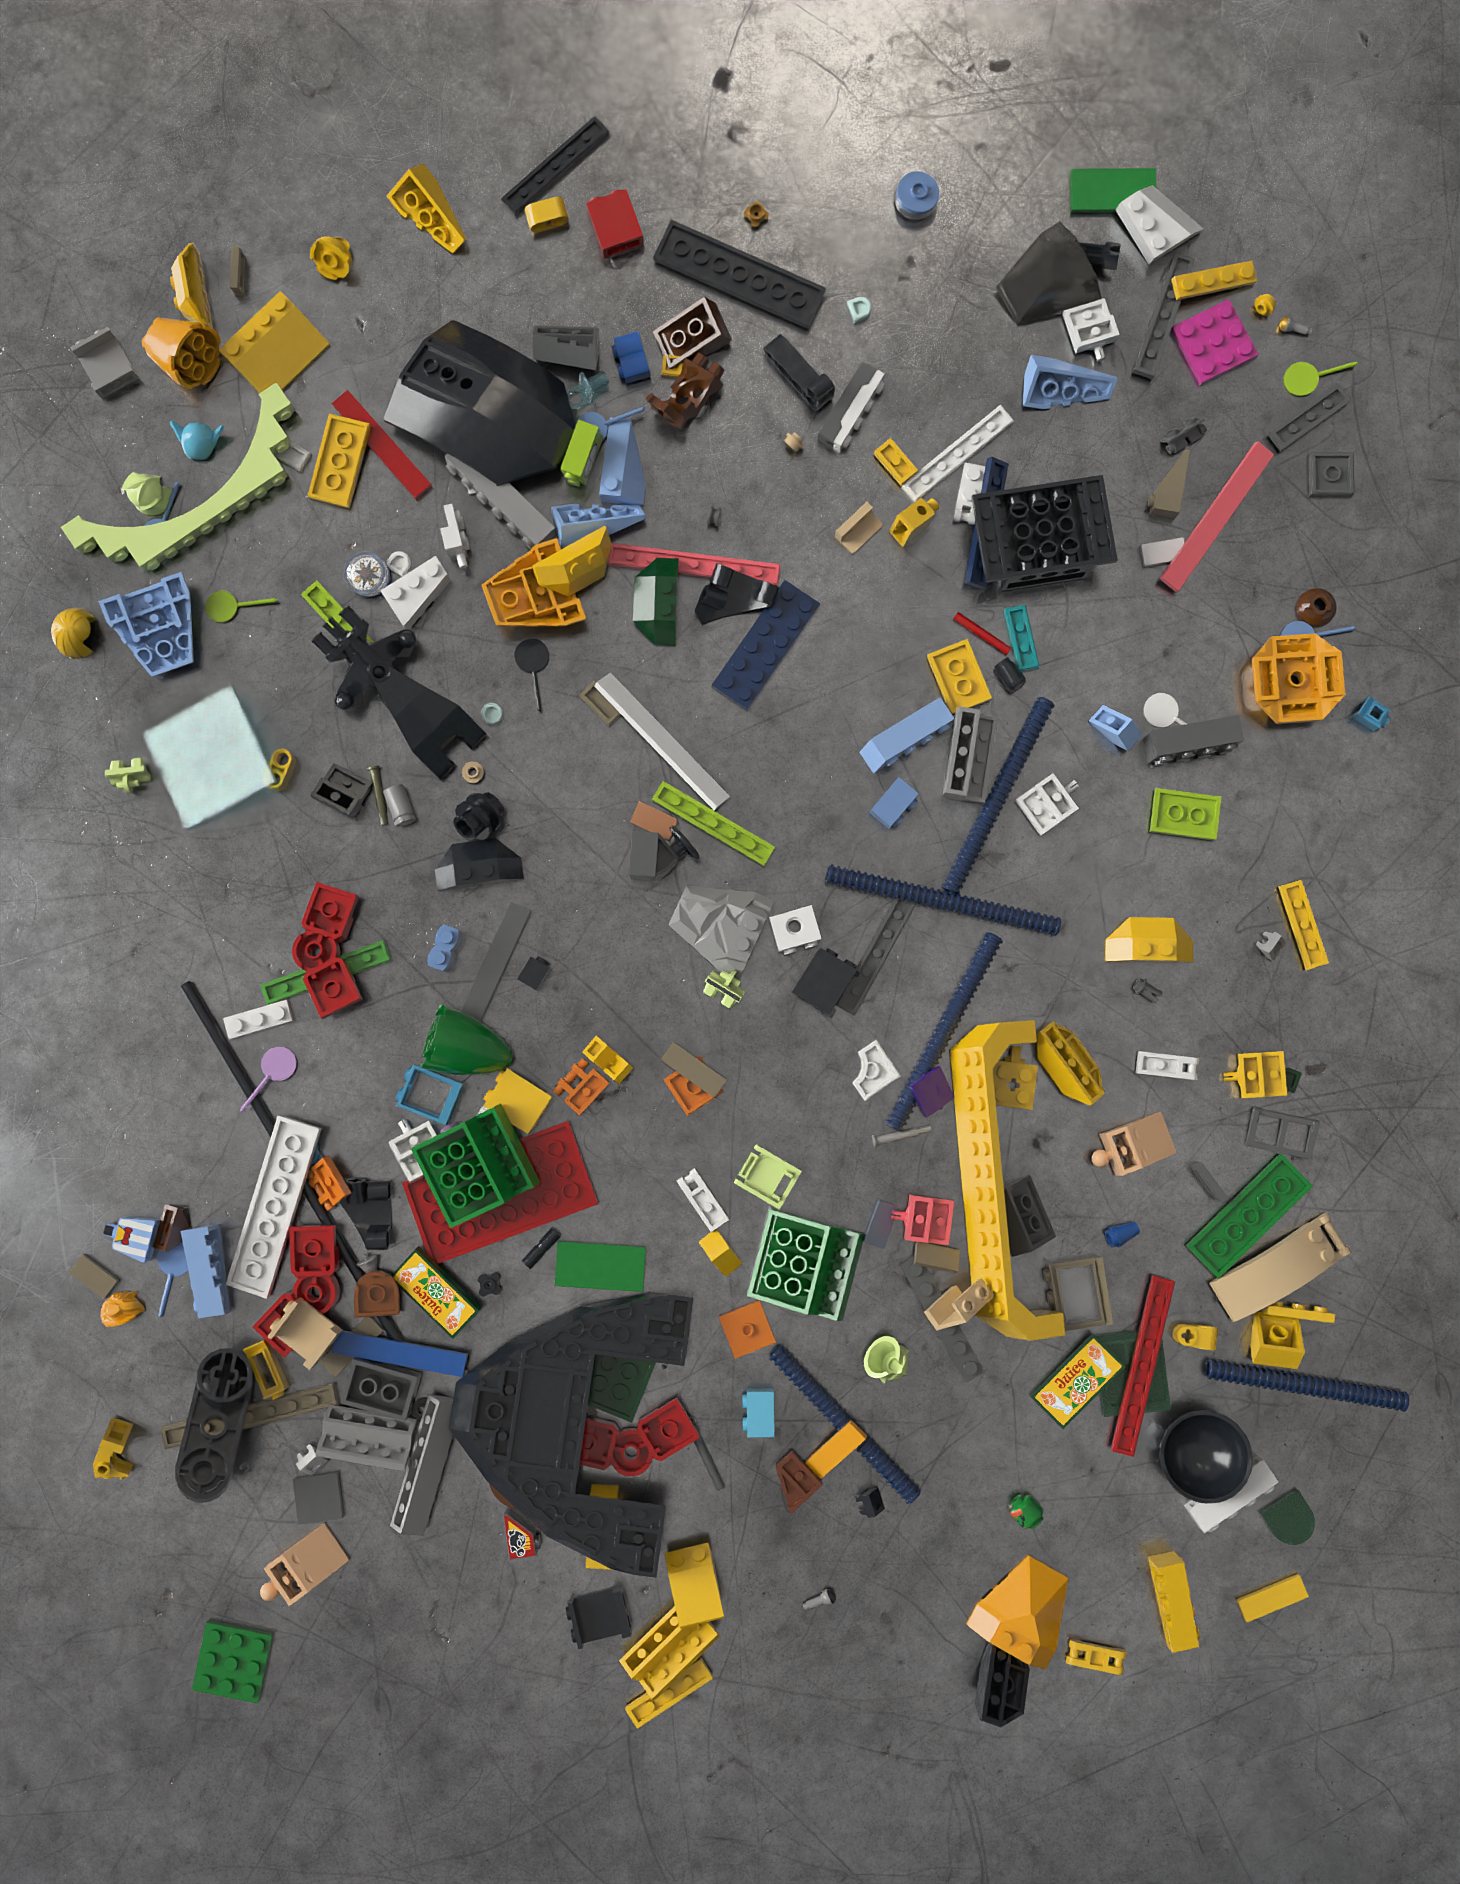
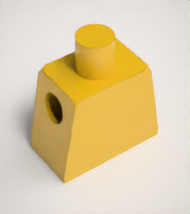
M920 498L897 515L889 532L902 547L907 545L930 525L935 512L939 509L937 501L931 498L926 502L923 498Z

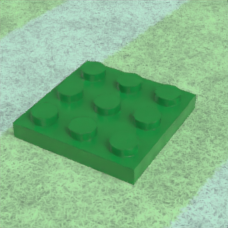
M208 1620L204 1629L192 1690L258 1704L261 1698L274 1633Z

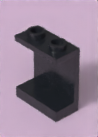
M819 948L792 993L832 1018L836 1012V1004L853 977H858L860 973L856 969L857 965L848 959L843 962L837 958L838 954L833 950L827 948L825 951Z
M622 1586L570 1598L568 1606L565 1608L568 1621L572 1620L573 1629H571L573 1643L577 1642L578 1649H582L586 1642L619 1634L622 1635V1639L632 1635V1626Z

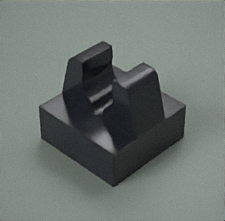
M878 1487L871 1488L856 1498V1502L862 1501L864 1504V1508L859 1511L860 1514L867 1515L868 1518L876 1517L885 1509Z

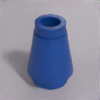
M1136 1222L1112 1226L1105 1231L1106 1240L1112 1248H1119L1140 1234V1229Z

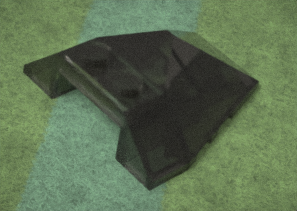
M1061 222L1043 231L996 286L1017 325L1063 315L1064 310L1101 299L1097 276L1076 236Z

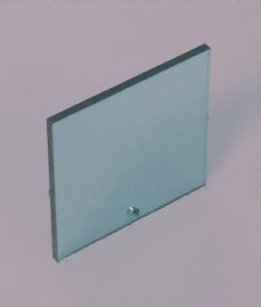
M233 685L222 689L190 708L187 707L183 712L143 733L182 823L187 830L227 808H233L235 804L277 782Z

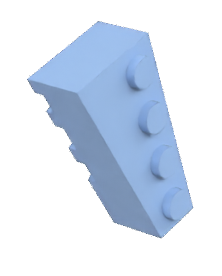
M941 697L872 738L859 753L874 774L886 765L890 766L898 761L899 757L903 754L906 756L913 752L920 743L922 745L928 743L937 732L942 734L950 729L949 724L955 718Z

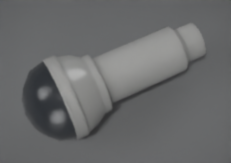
M825 1589L820 1596L806 1601L803 1604L804 1610H811L823 1604L832 1605L836 1601V1594L831 1589Z

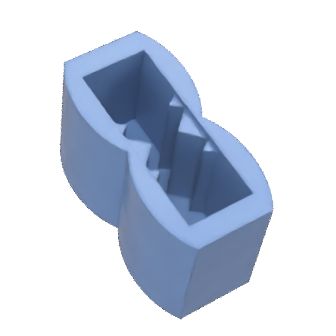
M444 924L439 928L435 937L436 945L428 955V966L444 972H448L451 969L455 958L454 952L462 941V932Z

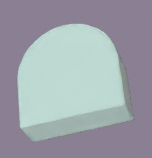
M857 297L847 301V307L854 324L869 317L871 303L867 298Z

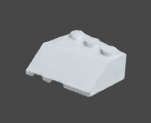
M1153 185L1129 196L1116 209L1148 265L1204 230L1203 227Z

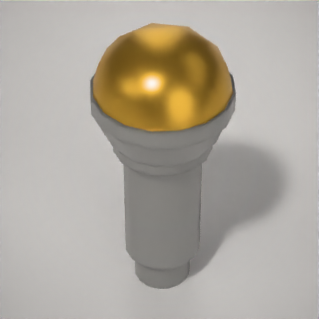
M1289 316L1283 317L1279 322V328L1283 332L1295 331L1304 335H1310L1312 332V328L1296 323Z

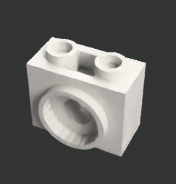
M812 905L769 917L778 952H784V955L797 952L796 948L800 946H805V949L818 946L817 941H821ZM796 921L800 924L801 929L799 932L793 933L789 930L788 924Z

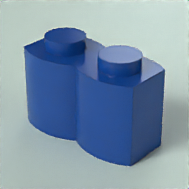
M638 331L613 338L615 345L611 346L614 359L619 358L621 364L617 366L620 379L625 378L627 384L651 377Z

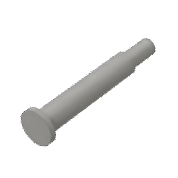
M931 1126L915 1127L903 1130V1132L898 1131L877 1137L872 1135V1143L874 1148H877V1145L919 1136V1134L931 1132Z

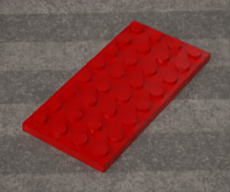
M569 1121L519 1139L540 1181L538 1185L514 1196L506 1203L455 1227H449L425 1177L411 1184L408 1180L402 1182L427 1255L439 1264L598 1205L599 1202Z

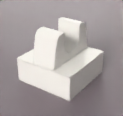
M308 1445L306 1447L309 1453L307 1455L298 1453L297 1458L299 1462L296 1465L301 1472L312 1476L328 1462V1459L316 1456V1448Z

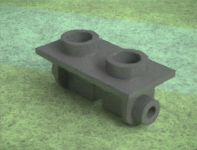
M1191 417L1183 422L1184 425L1179 429L1174 428L1166 432V437L1161 439L1160 442L1168 444L1166 450L1169 454L1177 453L1188 446L1185 440L1186 437L1190 443H1193L1205 435L1207 428L1204 424H1201L1205 421V418Z

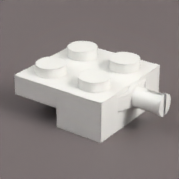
M1105 298L1067 309L1063 312L1075 354L1086 350H1094L1097 361L1104 360L1106 356L1102 347L1116 342L1120 335L1114 316L1109 313Z
M452 504L444 505L448 527L440 528L445 550L451 561L458 560L459 569L467 568V550H470V545L463 530L465 529L463 518L459 510H455Z
M1053 773L1015 800L1040 836L1079 809L1069 795L1079 788L1078 784L1072 787L1077 783L1075 780L1063 787Z
M404 1119L403 1123L402 1121L398 1123L404 1134L389 1141L390 1148L410 1184L424 1177L411 1148L436 1136L429 1121L411 1129L407 1119Z

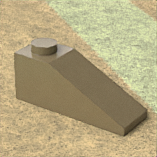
M1186 449L1155 492L1150 494L1148 499V507H1151L1150 515L1175 519L1180 513L1190 450Z

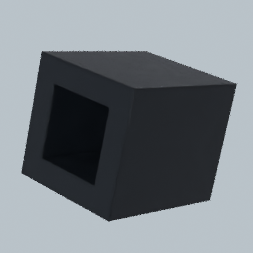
M537 956L536 959L530 957L517 979L539 991L551 971V968L547 966L549 962L540 956Z

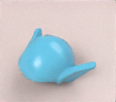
M170 421L171 427L182 444L184 453L191 459L204 460L208 458L224 430L222 425L213 431L207 424L200 422L188 423L184 428L176 422Z

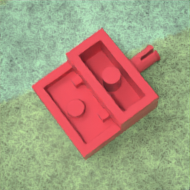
M909 1194L906 1211L892 1210L894 1215H891V1220L904 1221L905 1240L949 1245L954 1201Z

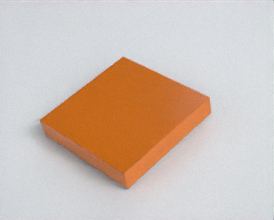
M701 1056L696 1057L698 1060L705 1064ZM677 1071L663 1079L687 1116L714 1099ZM722 1088L715 1098L724 1092Z

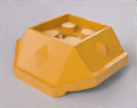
M1315 633L1271 636L1252 658L1255 702L1276 724L1321 721L1346 695L1342 651L1331 646ZM1291 675L1298 678V684H1294L1291 681Z

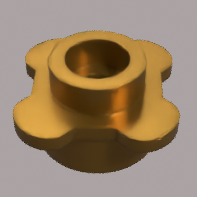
M754 202L748 209L744 210V217L751 221L753 227H758L761 221L769 218V212L765 211L764 206L760 202Z

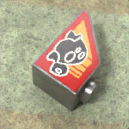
M506 1510L503 1518L509 1560L536 1557L538 1549H541L540 1535H536L535 1528L512 1510Z

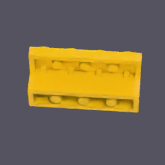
M674 1606L619 1661L631 1679L639 1681L651 1699L656 1700L721 1635L710 1621L680 1629Z

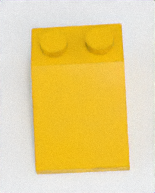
M709 1543L664 1553L680 1629L725 1618L713 1554Z

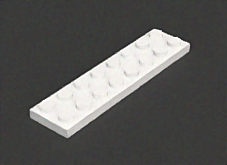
M283 1115L277 1116L226 1285L266 1299L270 1297L289 1236V1227L292 1226L322 1128Z

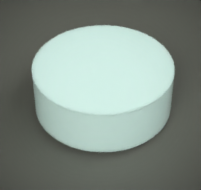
M488 703L482 708L481 717L486 724L494 726L502 721L503 711L498 704Z

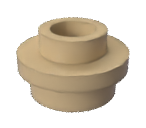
M795 432L792 435L786 434L787 438L784 441L797 452L800 448H804L801 445L803 440Z
M471 761L463 766L462 776L467 782L477 783L483 778L484 770L478 762ZM472 768L476 769V774L473 776L469 775V770Z

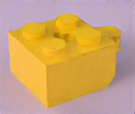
M1011 1046L1010 1057L1005 1056L1004 1061H998L993 1067L996 1105L1033 1110L1038 1066L1025 1064V1059L1021 1058L1022 1047ZM1013 1079V1083H1016V1088H1012V1091H1010L1007 1082H1011Z

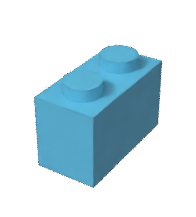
M747 1388V1395H742L743 1408H747V1417H743V1431H747V1438L774 1437V1389Z

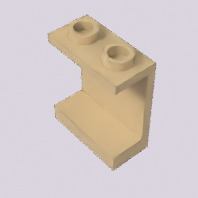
M981 1277L963 1294L957 1285L951 1286L924 1313L937 1331L968 1322L994 1297V1294Z
M300 1297L295 1301L291 1300L285 1306L283 1317L281 1319L277 1318L270 1326L272 1331L268 1338L273 1339L277 1336L305 1358L306 1361L303 1365L311 1370L318 1364L343 1330Z

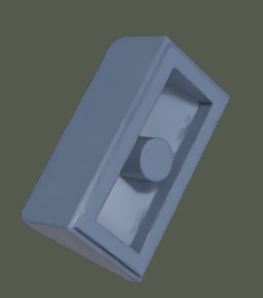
M878 1199L863 1242L884 1249L894 1219L891 1220V1215H894L892 1210L898 1211L899 1207Z

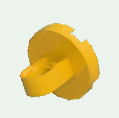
M321 237L312 245L310 259L311 261L314 260L317 265L316 270L324 277L332 280L344 278L352 268V257L349 252L350 244L347 240L341 237Z

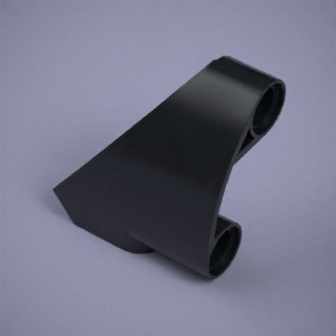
M716 563L709 584L701 592L695 613L699 621L705 623L736 613L772 607L780 587Z
M343 1178L351 1194L342 1200L340 1204L358 1230L367 1250H388L391 1230L390 1181H365L364 1178Z

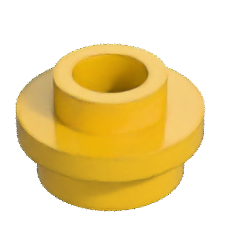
M1264 294L1255 299L1254 305L1258 313L1268 316L1273 313L1276 301L1271 295Z

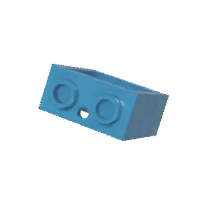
M413 1064L412 1068L408 1067L404 1076L406 1080L404 1088H400L396 1095V1100H398L396 1106L441 1124L449 1125L465 1084L437 1072L421 1068L416 1064ZM419 1072L452 1085L440 1115L408 1103Z

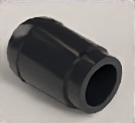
M1009 657L1003 659L994 667L1009 691L1015 692L1018 687L1026 683L1025 676Z

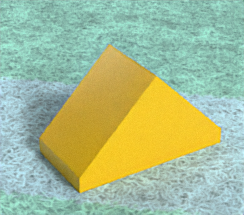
M717 1229L699 1241L710 1260L725 1277L743 1264Z

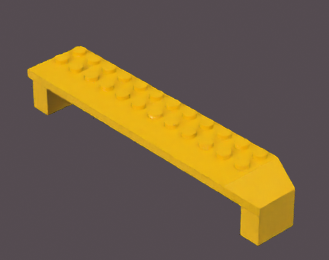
M1035 1020L977 1025L950 1049L971 1285L978 1278L982 1277L994 1294V1297L975 1316L1006 1337L1029 1341L1065 1336L1064 1317L1062 1312L1041 1309L1029 1311L1014 1297L993 1067L1009 1045L1037 1042Z

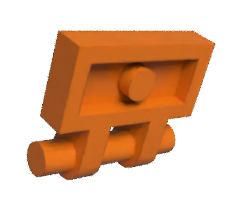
M583 1058L577 1064L574 1063L572 1065V1070L564 1078H560L557 1082L558 1085L553 1089V1092L558 1096L564 1090L569 1094L564 1099V1102L579 1116L610 1084L594 1068L588 1074L585 1073L583 1070L589 1063ZM579 1076L583 1080L574 1089L570 1084Z
M329 1155L323 1157L311 1168L312 1170L308 1171V1183L311 1188L315 1189L319 1196L318 1201L321 1205L325 1206L327 1212L334 1209L336 1204H339L351 1194Z

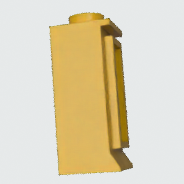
M264 1339L243 1349L264 1396L263 1399L271 1396V1399L274 1400L285 1394L284 1390L290 1386L273 1347ZM261 1352L276 1384L271 1388L268 1386L256 1357Z

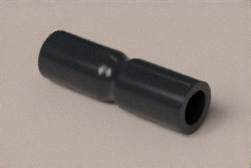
M551 1227L521 1261L529 1269H532L561 1235Z

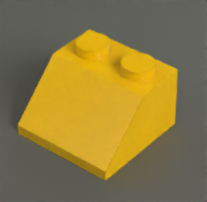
M1255 1312L1253 1314L1250 1342L1253 1364L1298 1369L1305 1354L1299 1318Z

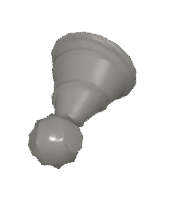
M364 1254V1259L357 1263V1266L366 1273L376 1271L377 1255L368 1257L367 1254Z

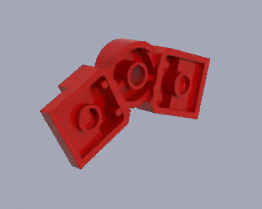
M316 882L301 922L306 932L300 934L295 939L292 946V956L295 963L307 972L304 974L303 981L320 1018L325 1019L362 1000L348 963L339 958L340 947L338 944L347 939L354 920L352 915L359 896ZM316 947H320L319 954L312 956L313 950Z
M336 1225L289 1227L291 1273L298 1279L294 1284L293 1292L282 1294L253 1326L284 1358L293 1349L277 1336L269 1339L268 1335L272 1331L270 1329L272 1323L277 1318L281 1319L285 1314L283 1311L285 1306L291 1300L295 1301L301 1297L320 1313L324 1314L332 1309L339 1299L340 1286L333 1275L339 1269V1246H336ZM313 1287L320 1291L319 1298L312 1294Z
M677 1397L640 1418L637 1428H626L620 1431L614 1422L586 1417L580 1465L605 1470L612 1465L621 1475L637 1476L649 1468L653 1458L663 1461L699 1439L700 1435ZM634 1447L637 1450V1455L629 1457L626 1455L625 1449Z

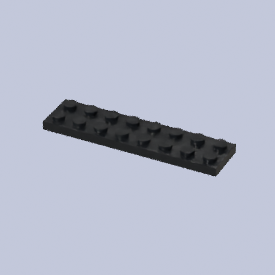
M672 219L653 256V260L807 329H809L826 292V288Z

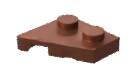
M793 1450L776 1464V1470L786 1497L788 1510L792 1514L823 1485V1482Z

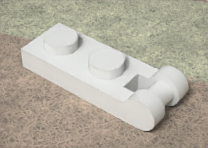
M964 463L953 521L960 522L961 520L967 521L970 525L975 524L971 497L974 494L981 493L985 466ZM962 508L970 509V513L962 512Z
M1138 1051L1136 1073L1198 1080L1196 1068L1199 1065L1200 1058ZM1183 1063L1188 1064L1187 1072H1182Z
M694 1168L689 1171V1175L684 1178L681 1177L676 1181L710 1232L727 1222L729 1218ZM695 1181L699 1187L691 1191L688 1185Z

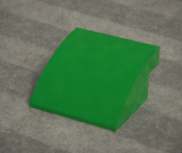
M501 1103L411 1148L450 1228L500 1206L514 1196L540 1183Z
M770 1209L747 1296L806 1315H819L835 1321H843L865 1234Z

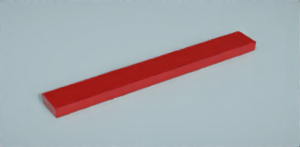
M1154 1275L1151 1277L1111 1445V1451L1134 1457L1174 1290V1280Z

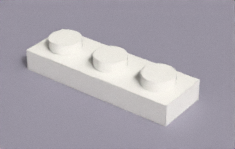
M289 1000L223 1018L229 1039L294 1021Z

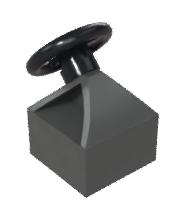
M671 825L669 830L675 837V840L669 845L659 833L632 831L629 876L631 880L659 881L672 870L678 862V858L680 859L685 852L694 860H699L700 855L689 840L674 825Z

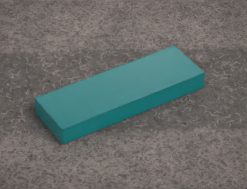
M1026 604L1004 609L1016 666L1021 672L1039 669L1040 665Z

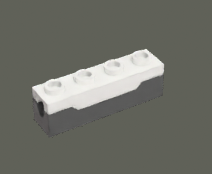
M864 361L861 362L820 429L818 441L833 448L838 453H840L843 447H848L852 440L851 433L854 429L858 430L863 422L862 415L865 411L869 412L872 408L874 395L876 393L880 394L884 388L883 372Z

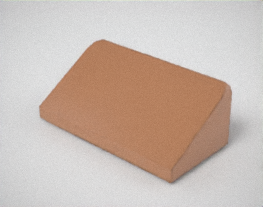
M640 801L630 823L649 832L659 833L668 841L672 836L669 827L671 825L676 827L679 822L678 819Z

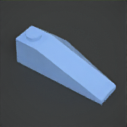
M1031 355L1024 375L1023 406L1048 409L1051 406L1060 404L1067 406L1079 401L1086 403L1110 399L1117 382V377L1057 359Z

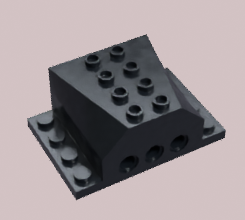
M1103 475L974 494L971 497L985 582L1001 580V591L1086 578L1094 566L1116 563L1118 561Z

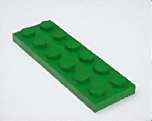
M1279 1154L1185 1246L1219 1279L1313 1185L1283 1154Z

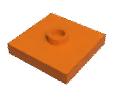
M760 1300L719 1316L735 1359L776 1343Z

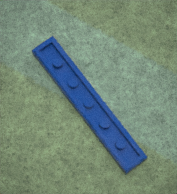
M342 1331L332 1347V1353L459 1377L464 1376L468 1357L467 1353Z

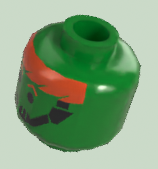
M1020 1494L1012 1500L1010 1514L1023 1529H1034L1044 1519L1042 1516L1044 1509L1032 1495L1022 1497Z

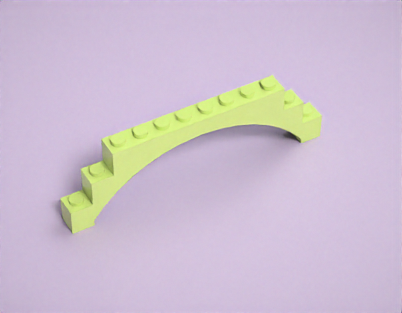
M277 382L259 394L262 399L260 417L251 446L236 472L217 493L200 506L181 516L147 526L113 527L88 522L78 515L61 527L74 548L83 554L92 551L98 544L106 557L114 563L124 560L128 553H131L139 567L146 572L148 570L152 571L159 567L160 562L166 558L174 557L178 550L184 546L192 545L200 535L211 532L218 523L229 520L236 511L247 508L249 502L255 498L263 497L267 490L273 486L281 485L285 478L288 477V474L274 454L283 453L288 449V444L292 442L278 422L290 418L296 410Z

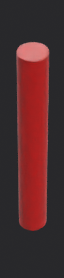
M957 612L953 618L1006 655L1012 647L960 612Z

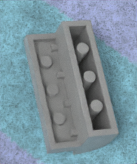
M959 706L956 709L943 790L944 797L958 801L966 800L985 803L998 717L980 714L981 710Z
M329 1405L323 1419L322 1436L316 1449V1456L405 1471L414 1445L417 1419L408 1418L406 1421H402L370 1411Z

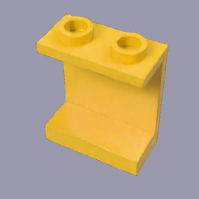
M507 1068L506 1071L501 1070L495 1080L498 1083L494 1090L490 1088L483 1098L486 1101L483 1106L490 1109L501 1103L511 1124L530 1134L554 1096L539 1089L514 1073L510 1068Z

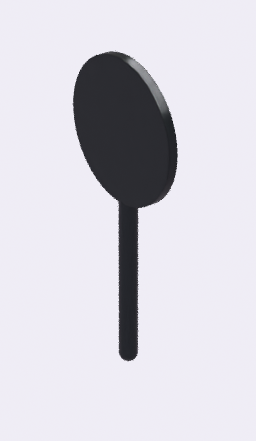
M531 638L519 643L515 649L514 658L520 669L532 672L537 710L541 711L536 672L543 669L547 664L549 652L542 641Z

